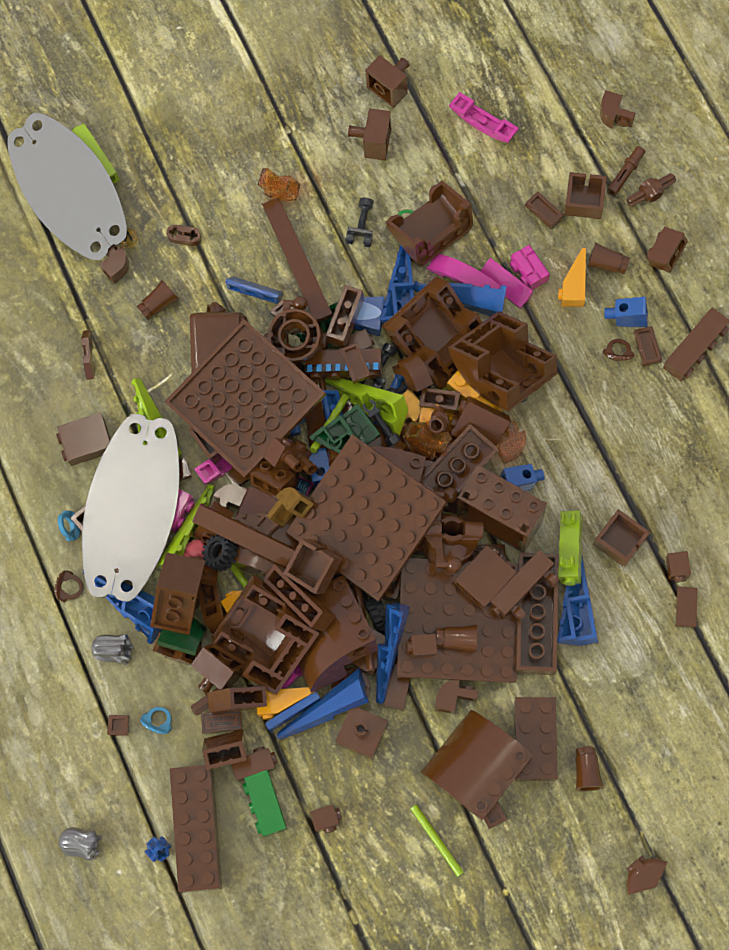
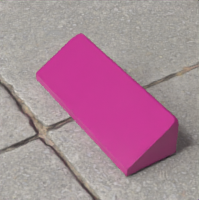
M489 258L480 271L494 280L500 287L501 285L507 286L505 297L520 309L533 295L532 289L492 258Z

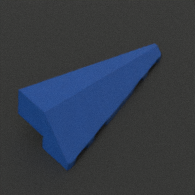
M401 245L380 317V322L383 324L414 297L410 256Z
M414 281L413 291L420 292L427 284ZM449 283L466 309L490 317L498 311L503 313L507 286L501 285L500 289H494L490 285L479 287L473 286V284Z
M583 556L581 562V584L566 586L560 629L557 636L559 644L582 646L599 642Z
M99 575L95 578L94 582L97 587H103L106 585L107 580L104 576ZM125 582L121 583V589L124 592L132 590L133 586ZM142 590L130 601H121L115 595L107 594L106 599L124 618H129L136 625L135 629L138 632L142 631L148 638L147 642L152 644L162 630L150 627L155 597Z
M386 604L385 643L378 644L376 703L379 704L385 701L398 647L410 606L405 604Z
M360 668L277 733V738L282 740L333 720L337 714L368 703V697L364 688L366 686Z

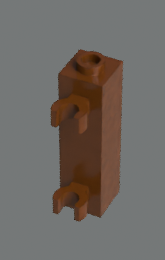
M539 550L491 600L492 612L498 617L502 616L503 618H506L511 612L521 622L527 613L517 605L543 578L552 587L557 584L559 578L550 572L554 562Z

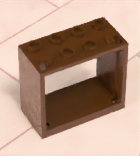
M479 465L476 466L457 498V514H460L461 518L466 521H482L483 531L525 553L541 526L547 507L546 502ZM463 510L469 512L467 516L462 514ZM520 541L522 542V547L518 545Z

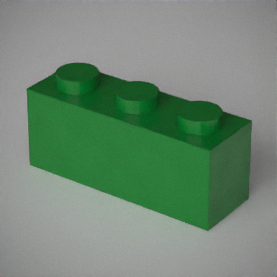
M265 770L245 777L246 783L242 785L246 796L250 795L252 801L249 803L252 815L256 814L258 822H255L258 834L262 833V836L265 838L288 830L269 771Z

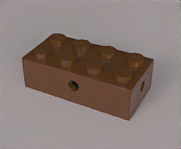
M515 697V740L534 754L515 778V781H556L558 779L556 697Z

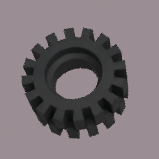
M218 534L210 536L211 540L207 539L206 541L208 543L207 546H203L205 551H202V555H204L202 560H205V565L217 571H226L227 567H232L231 562L235 563L234 557H238V553H236L239 550L236 546L238 544Z
M371 597L364 601V605L373 624L380 633L385 630L386 608L382 600L377 601Z

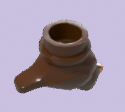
M436 404L429 421V428L432 432L441 433L446 440H449L451 438L449 416L442 406Z

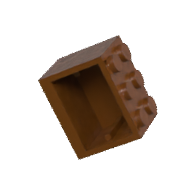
M166 552L156 587L150 627L187 635L190 634L205 560Z

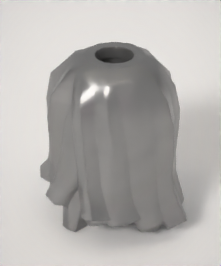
M104 634L99 635L93 640L92 654L97 660L118 662L119 664L126 665L132 659L130 649H133V645L127 634L122 636Z
M70 827L61 833L59 847L68 856L81 857L87 861H92L99 856L100 851L97 848V842L101 841L102 835H97L95 830L86 831Z

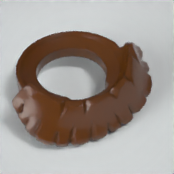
M623 339L610 341L606 349L603 350V354L611 360L626 361L634 357L630 344ZM622 343L626 346L627 350L623 355H616L611 348L612 345Z
M69 570L62 571L59 577H57L55 584L56 598L61 602L63 601V603L67 600L78 598L83 591L81 579L73 575ZM64 581H77L79 591L74 595L67 594L62 590V583Z

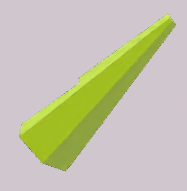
M134 378L131 383L135 386L136 390L134 402L138 404L139 411L136 414L143 415L147 420L152 421L162 418L142 380ZM137 423L139 433L141 431V426ZM163 427L155 430V436L159 439L164 438L167 434L166 429ZM143 441V445H147L148 442ZM178 447V457H179V456L182 454V452L180 451V449H179V447Z
M343 378L339 380L325 379V383L328 386H335L340 395H348L350 403L354 406L359 404L363 409V404H365L367 409L371 410L373 404L370 400H373L380 410L379 415H381L388 428L393 433L400 435L408 413L404 395L361 383L354 384L353 381Z
M207 485L156 565L160 569H162L166 552L183 556L189 539H196L193 535L199 525L193 523L192 520L201 503L209 506L215 490L213 485Z

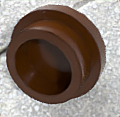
M212 302L207 305L206 312H226V309L219 303Z

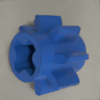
M154 836L146 843L147 850L144 852L152 862H155L156 859L163 862L170 855L168 849L171 848V845L163 836L160 838H155Z

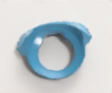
M65 510L58 516V527L62 535L66 537L65 539L70 542L78 539L80 530L71 519L75 513ZM64 518L70 525V532L64 526Z
M163 707L152 708L147 714L145 713L141 716L140 722L152 732L167 734L172 730L171 714ZM156 711H163L167 715L166 722L159 727L152 725V714Z

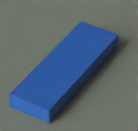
M317 692L312 693L266 722L265 725L268 730L272 732L303 713L320 700Z

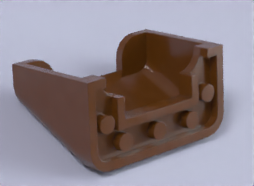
M440 181L431 187L428 202L405 219L399 214L391 216L386 221L388 230L412 260L419 266H423L471 230L473 226L472 205L445 182Z
M198 312L190 315L192 372L243 319L248 322L247 317L243 313Z

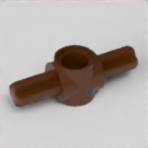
M669 173L659 180L657 178L645 180L639 186L638 192L627 197L628 205L634 207L644 200L650 203L656 201L663 195L665 188L676 182L675 175Z

